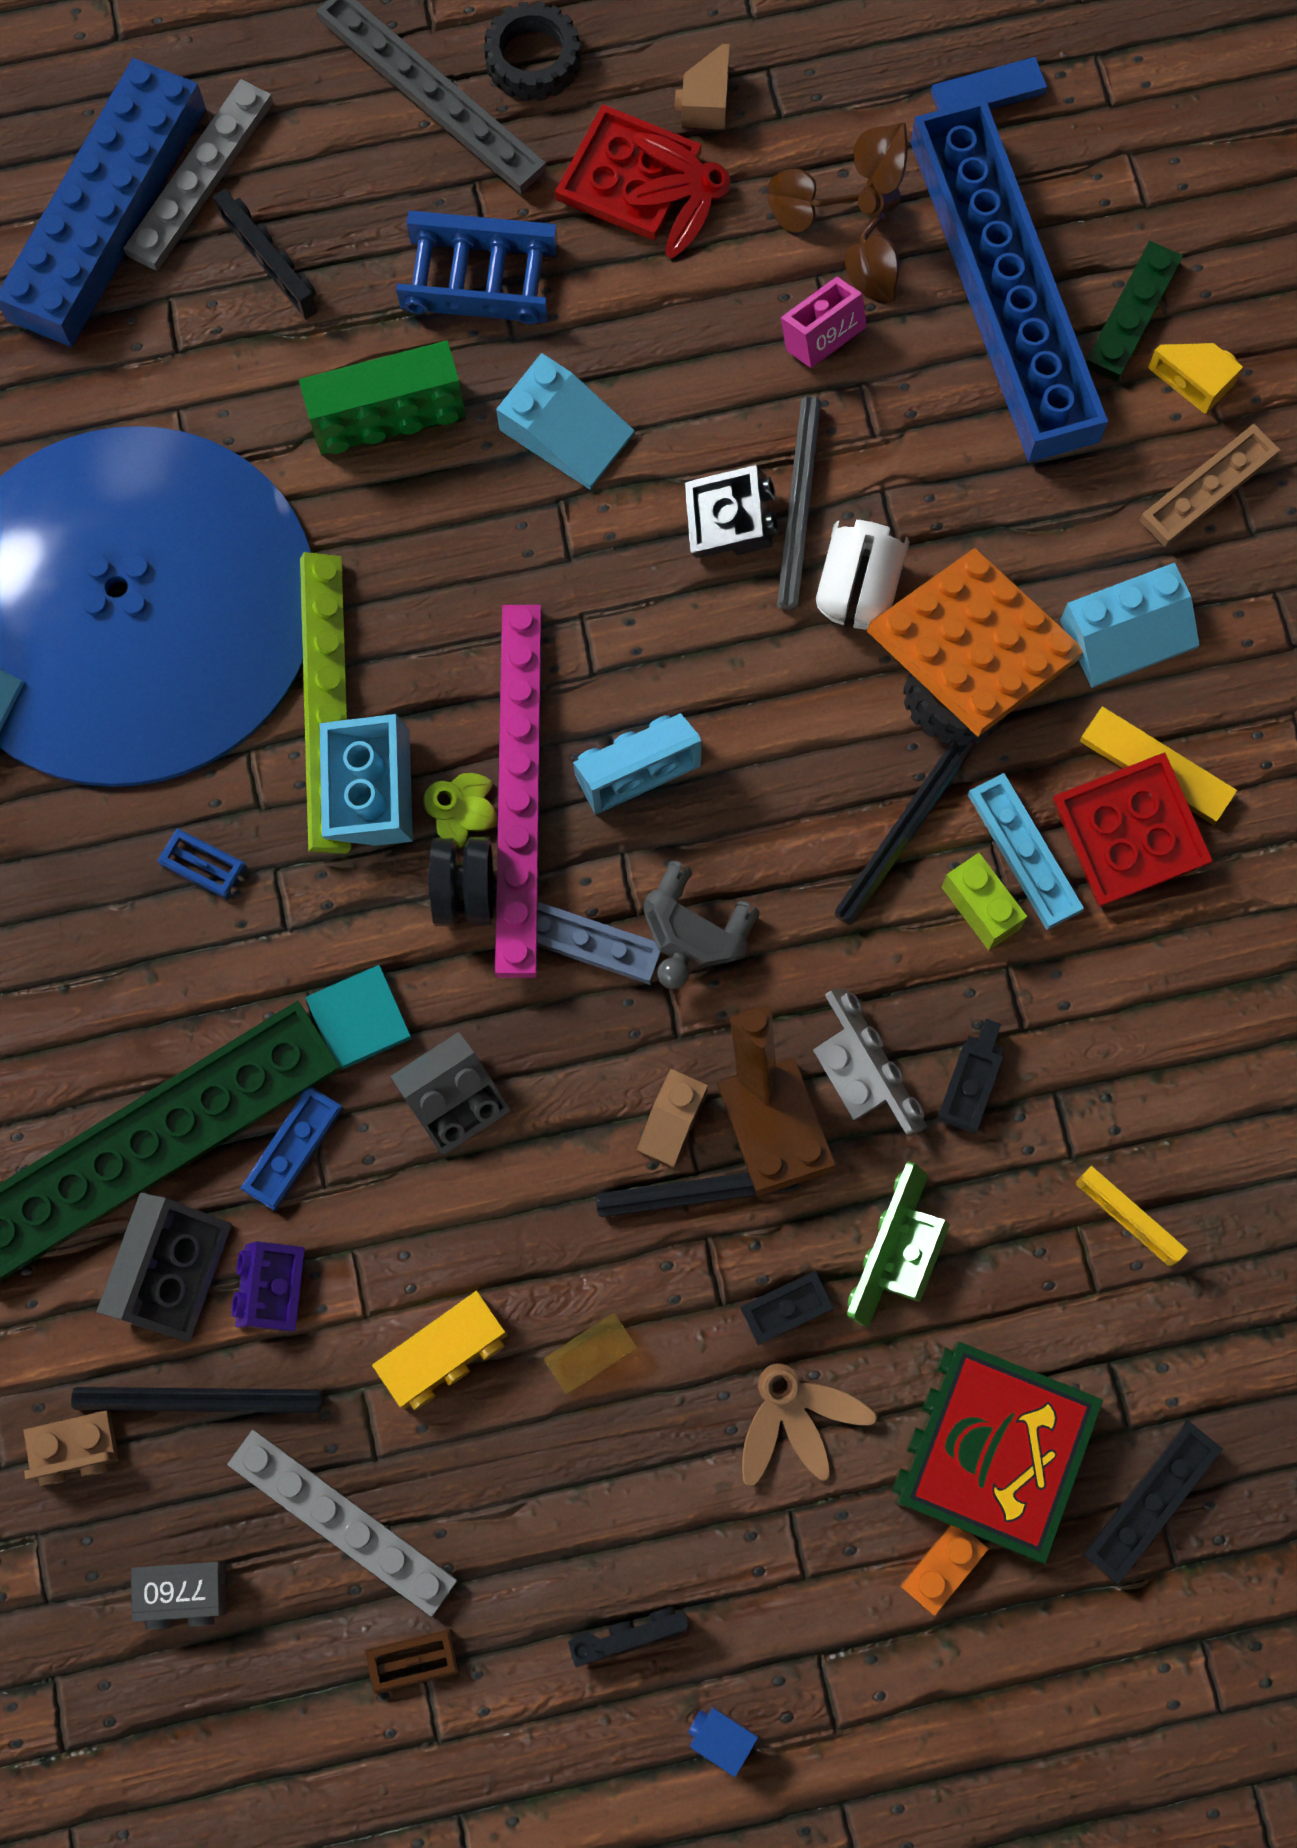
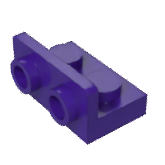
M259 1241L245 1245L244 1250H241L238 1255L236 1266L237 1275H241L239 1292L234 1294L231 1307L232 1317H236L235 1327L295 1331L305 1247Z

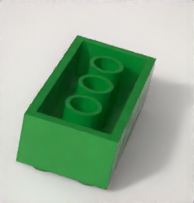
M448 340L298 379L320 454L341 453L351 446L363 443L376 444L389 436L401 433L406 435L414 434L424 427L435 424L448 425L457 421L458 418L466 416L460 382Z

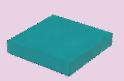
M380 965L305 997L323 1041L342 1070L412 1039Z

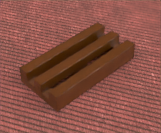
M451 1629L365 1650L373 1694L460 1672L456 1661L455 1647L452 1642ZM440 1640L443 1641L444 1649L377 1665L376 1656ZM442 1658L447 1660L448 1666L382 1683L379 1674Z

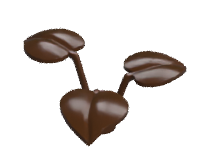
M906 123L871 128L862 133L857 139L854 148L855 167L860 175L868 178L867 186L862 189L861 193L814 199L816 194L815 179L809 173L800 169H789L778 173L771 179L767 187V199L777 222L790 232H802L812 226L815 220L814 206L820 207L857 201L862 212L869 216H874V219L860 235L861 244L852 245L847 249L845 266L850 281L861 293L871 299L883 302L896 300L899 258L896 248L891 241L881 235L871 237L869 235L881 221L886 219L885 212L894 210L900 203L898 187L905 174L908 154Z

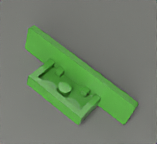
M908 1161L904 1170L898 1174L894 1183V1196L890 1206L883 1212L879 1221V1233L875 1244L865 1255L863 1274L858 1286L851 1291L848 1299L849 1309L847 1316L865 1327L870 1326L883 1290L918 1302L921 1301L950 1224L943 1219L915 1211L928 1178V1174L916 1163Z

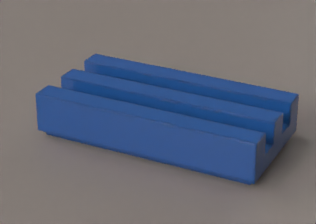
M176 828L157 860L160 866L226 900L232 894L230 892L232 887H236L239 882V875L241 872L244 873L247 868L245 862ZM182 841L232 867L230 873L177 847L178 843ZM173 854L224 880L223 885L171 860V855Z

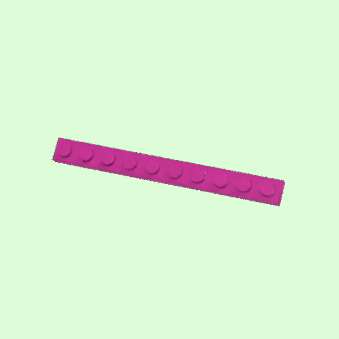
M502 605L496 978H537L541 605Z

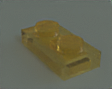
M613 1312L545 1357L544 1361L565 1394L569 1395L635 1351L637 1347Z

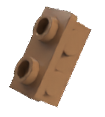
M101 1411L23 1430L30 1469L24 1471L25 1480H39V1487L65 1482L64 1474L81 1471V1477L107 1472L106 1464L119 1462L110 1411Z

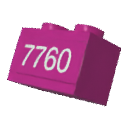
M835 277L783 315L781 323L786 351L812 368L864 330L867 324L862 293L839 277Z

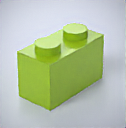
M977 853L946 874L941 888L988 951L1022 928L1027 915L980 853Z

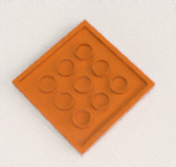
M973 548L870 622L867 632L977 737L1080 660L1083 653L1079 644L976 548Z

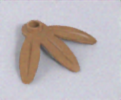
M778 1363L768 1366L763 1370L758 1379V1390L764 1402L752 1420L744 1443L742 1456L743 1482L745 1485L753 1487L762 1477L774 1451L781 1420L783 1421L788 1439L802 1463L818 1480L827 1481L830 1477L826 1450L820 1434L805 1408L827 1418L856 1425L876 1424L878 1420L877 1413L858 1398L842 1390L820 1384L800 1383L797 1373L788 1365ZM777 1377L784 1378L786 1382L785 1387L781 1391H774L771 1388L772 1381Z

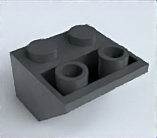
M457 1032L390 1076L442 1156L510 1112L509 1107L480 1060L460 1032Z

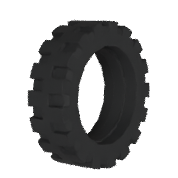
M536 1L535 5L521 2L518 3L519 7L512 8L509 6L505 8L500 17L496 15L493 18L491 29L487 28L484 36L486 68L488 75H492V82L497 88L502 87L506 95L513 97V95L519 96V100L529 101L530 98H537V101L546 100V96L551 94L554 97L562 93V88L565 85L569 87L573 83L574 73L578 74L580 69L581 50L577 27L573 28V20L567 14L565 16L561 14V9L554 5L551 8L547 7L544 2ZM527 32L545 33L554 37L562 46V53L558 60L548 68L538 71H522L511 66L504 59L503 50L508 42L516 36Z
M909 672L903 689V694L906 695L904 705L906 710H910L912 713L910 716L911 720L915 725L920 724L923 727V732L928 736L932 737L934 734L940 737L939 741L949 744L950 741H956L957 745H968L973 740L975 743L985 740L987 734L991 736L998 729L1003 718L977 737L951 711L939 705L930 694V691Z

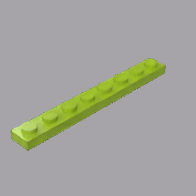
M304 552L300 558L308 852L347 854L351 850V842L329 840L322 837L320 723L347 720L342 557Z

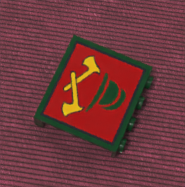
M958 1341L953 1345L952 1350L945 1348L939 1360L936 1371L943 1375L937 1390L930 1387L921 1411L928 1415L923 1429L915 1427L910 1438L907 1452L912 1453L913 1456L908 1469L900 1468L892 1487V1492L898 1494L895 1504L906 1506L1023 1555L1024 1558L1036 1563L1046 1564L1103 1399Z

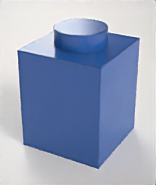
M713 1705L708 1714L700 1710L687 1731L693 1737L690 1742L691 1749L736 1777L758 1739L756 1733Z

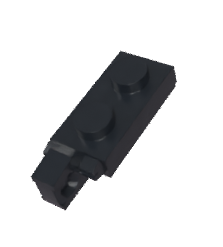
M985 1019L978 1039L968 1036L966 1043L964 1042L936 1121L973 1135L977 1133L1003 1056H1001L1003 1048L994 1045L1001 1027L1000 1023Z
M670 1607L650 1614L651 1622L634 1627L633 1621L614 1625L608 1628L610 1636L601 1639L589 1632H585L568 1641L574 1665L576 1668L688 1633L690 1626L684 1611L676 1614L674 1607Z

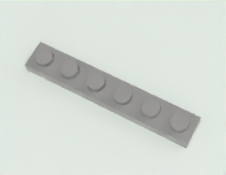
M242 79L239 80L123 249L126 256L158 272L274 103L270 93Z
M256 1430L250 1432L227 1464L429 1616L433 1617L458 1582V1579Z

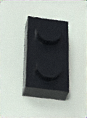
M816 1271L740 1306V1310L757 1346L834 1310Z

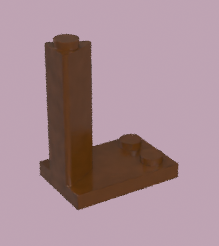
M765 1005L759 1008H751L744 1013L732 1016L730 1024L737 1076L717 1082L757 1197L836 1171L835 1162L795 1058L776 1063L771 1007Z

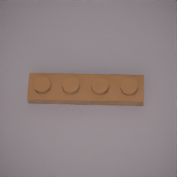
M1255 424L1251 425L1141 515L1139 521L1164 547H1167L1275 459L1280 449Z

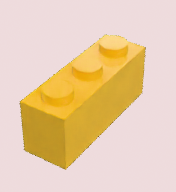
M476 1290L375 1362L372 1367L399 1407L405 1410L411 1406L415 1411L435 1397L432 1390L444 1381L450 1386L468 1374L470 1370L467 1365L481 1356L485 1361L498 1353L504 1347L502 1340L508 1335Z

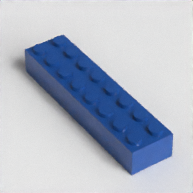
M132 58L0 288V309L7 321L69 347L74 346L124 257V246L149 212L206 111L198 83Z

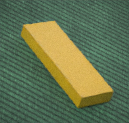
M1090 1166L1075 1182L1077 1187L1167 1266H1172L1179 1262L1188 1252L1182 1244L1094 1167Z

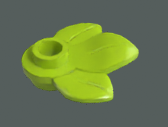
M463 773L452 782L438 781L427 788L423 797L424 808L431 817L436 819V829L440 838H454L459 848H462L466 842L468 831L480 832L497 827L498 817L495 809L484 798L493 785L490 779L480 774ZM439 794H446L450 798V805H441L437 800V796Z

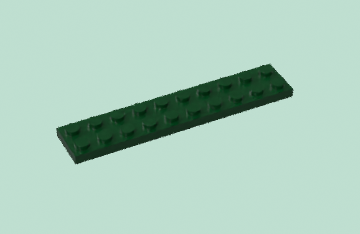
M299 1000L1 1182L0 1282L132 1201L140 1193L148 1191L301 1096L308 1088L317 1086L341 1071L342 1069Z

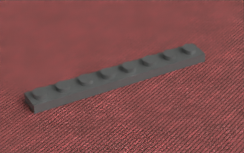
M327 0L316 10L318 20L520 194L547 171L545 161L357 0Z

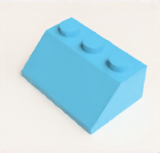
M1175 563L1068 602L1060 619L1064 631L1079 644L1083 651L1079 663L1091 688L1199 647L1192 597Z
M681 713L673 717L665 715L652 721L649 728L635 734L634 731H630L620 735L614 740V744L601 750L599 748H592L583 752L578 757V760L573 762L575 776L594 814L597 815L701 767L702 740Z
M396 714L320 723L322 837L329 840L373 846L413 842L410 729Z

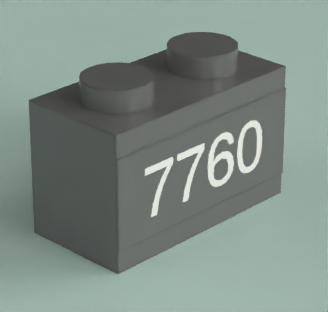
M226 1561L131 1568L132 1622L145 1621V1630L172 1628L171 1619L188 1618V1627L215 1625L214 1616L227 1615Z

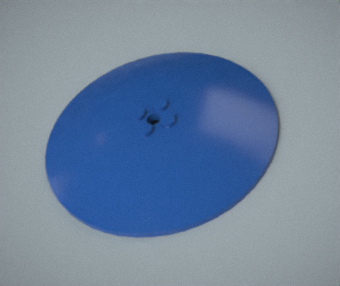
M132 426L90 431L66 438L23 459L0 476V669L25 682L0 731V749L41 773L61 780L94 786H139L179 777L213 763L250 738L275 713L289 694L303 667L300 558L304 552L311 553V550L295 512L283 494L262 472L238 454L211 440L187 432L166 428ZM118 582L128 584V589L123 596L113 598L108 595V591L113 584Z

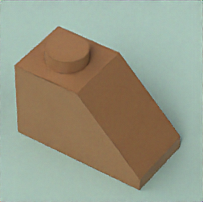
M721 44L684 73L683 89H676L675 112H682V127L725 129L730 44Z
M670 1068L651 1110L637 1151L674 1168L708 1095V1085Z

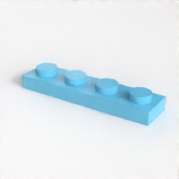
M1005 773L971 789L968 797L1046 930L1080 914L1084 907Z

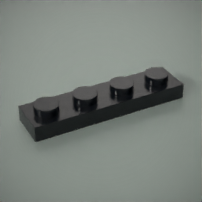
M226 189L213 196L220 218L306 320L315 314L317 309L313 296L316 295V291L306 276L298 277L293 271L295 269L293 262L283 249L277 251L273 247V240L266 228L261 223L257 226L250 219L252 215L246 204L240 198L234 200Z
M1186 1421L1083 1552L1082 1556L1115 1584H1119L1223 1448L1190 1421Z

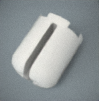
M856 520L854 527H839V521H837L833 527L816 595V603L820 612L832 622L844 625L862 555L868 556L869 561L853 628L868 629L872 620L893 606L904 559L910 543L908 537L902 543L900 540L889 536L890 527Z

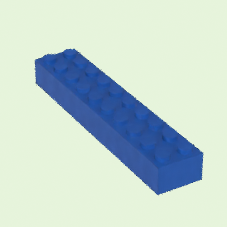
M983 98L916 116L914 118L910 143L1028 463L1100 443L1108 420L986 99Z

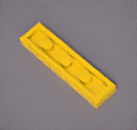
M1103 706L1079 741L1121 768H1126L1165 752L1191 812L1212 825H1215L1237 792L1235 788Z

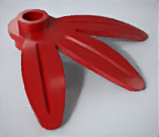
M636 133L632 139L640 150L669 168L683 173L650 180L634 189L626 197V201L633 206L661 205L690 197L678 214L667 239L665 254L669 258H674L693 241L700 231L709 212L711 200L720 199L729 191L730 177L726 169L720 164L707 162L702 165L698 158L689 150L671 139L656 134ZM709 176H712L718 184H714Z

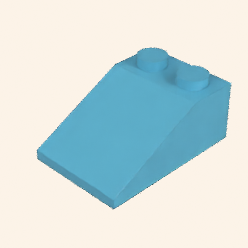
M543 353L538 356L496 409L499 430L589 490L593 488L635 434L633 428L572 372Z

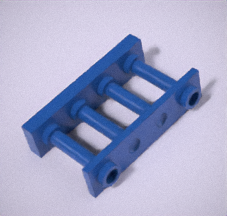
M408 211L407 228L410 243L418 244L412 285L397 283L396 292L400 309L415 314L435 312L517 320L523 324L547 323L546 297L537 296L543 257H556L558 238L556 224ZM435 246L455 248L449 288L427 286L432 248ZM472 249L491 251L486 292L464 290L469 251ZM508 253L528 255L523 295L501 293L505 258Z

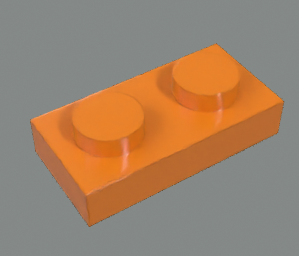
M949 1525L900 1587L932 1616H935L989 1548L973 1534Z

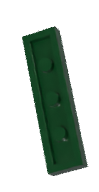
M1149 240L1086 360L1088 369L1119 382L1181 263L1182 254Z

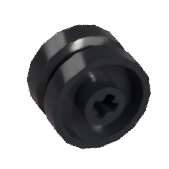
M470 837L464 846L463 863H461L459 845L454 838L432 839L428 870V889L434 926H455L460 919L462 901H464L466 919L471 926L492 925L494 868L490 837Z

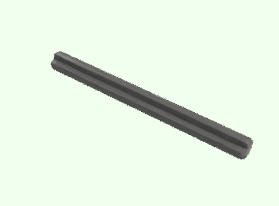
M803 397L800 405L777 602L778 607L784 610L797 609L821 409V401L817 397Z

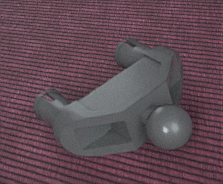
M677 861L669 862L658 889L648 893L644 901L645 917L658 950L672 957L667 958L660 964L657 974L660 983L670 989H679L686 984L689 979V968L692 970L744 958L749 949V944L746 940L756 919L760 915V911L755 906L749 912L751 904L738 901L725 930L685 908L678 900L688 879L692 875V870L686 866L684 871L681 872L683 864Z

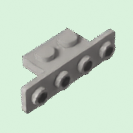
M846 988L833 989L826 993L825 996L844 1030L813 1049L853 1120L862 1118L887 1102L907 1135L927 1128L923 1120L924 1111L914 1097H910L902 1084L904 1079L900 1069L896 1064L888 1060L882 1050V1039L873 1027L868 1026L861 1012L863 1009L858 998L852 992H848Z

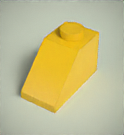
M1201 343L1159 345L1154 351L1148 368L1206 415L1235 385L1243 366L1238 363L1232 353L1222 350L1216 344Z

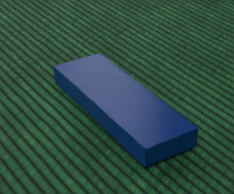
M1032 57L934 84L931 87V95L937 111L983 98L986 99L991 110L1045 95L1047 85L1036 58Z
M312 1087L304 1091L240 1189L277 1212L344 1110L343 1106Z

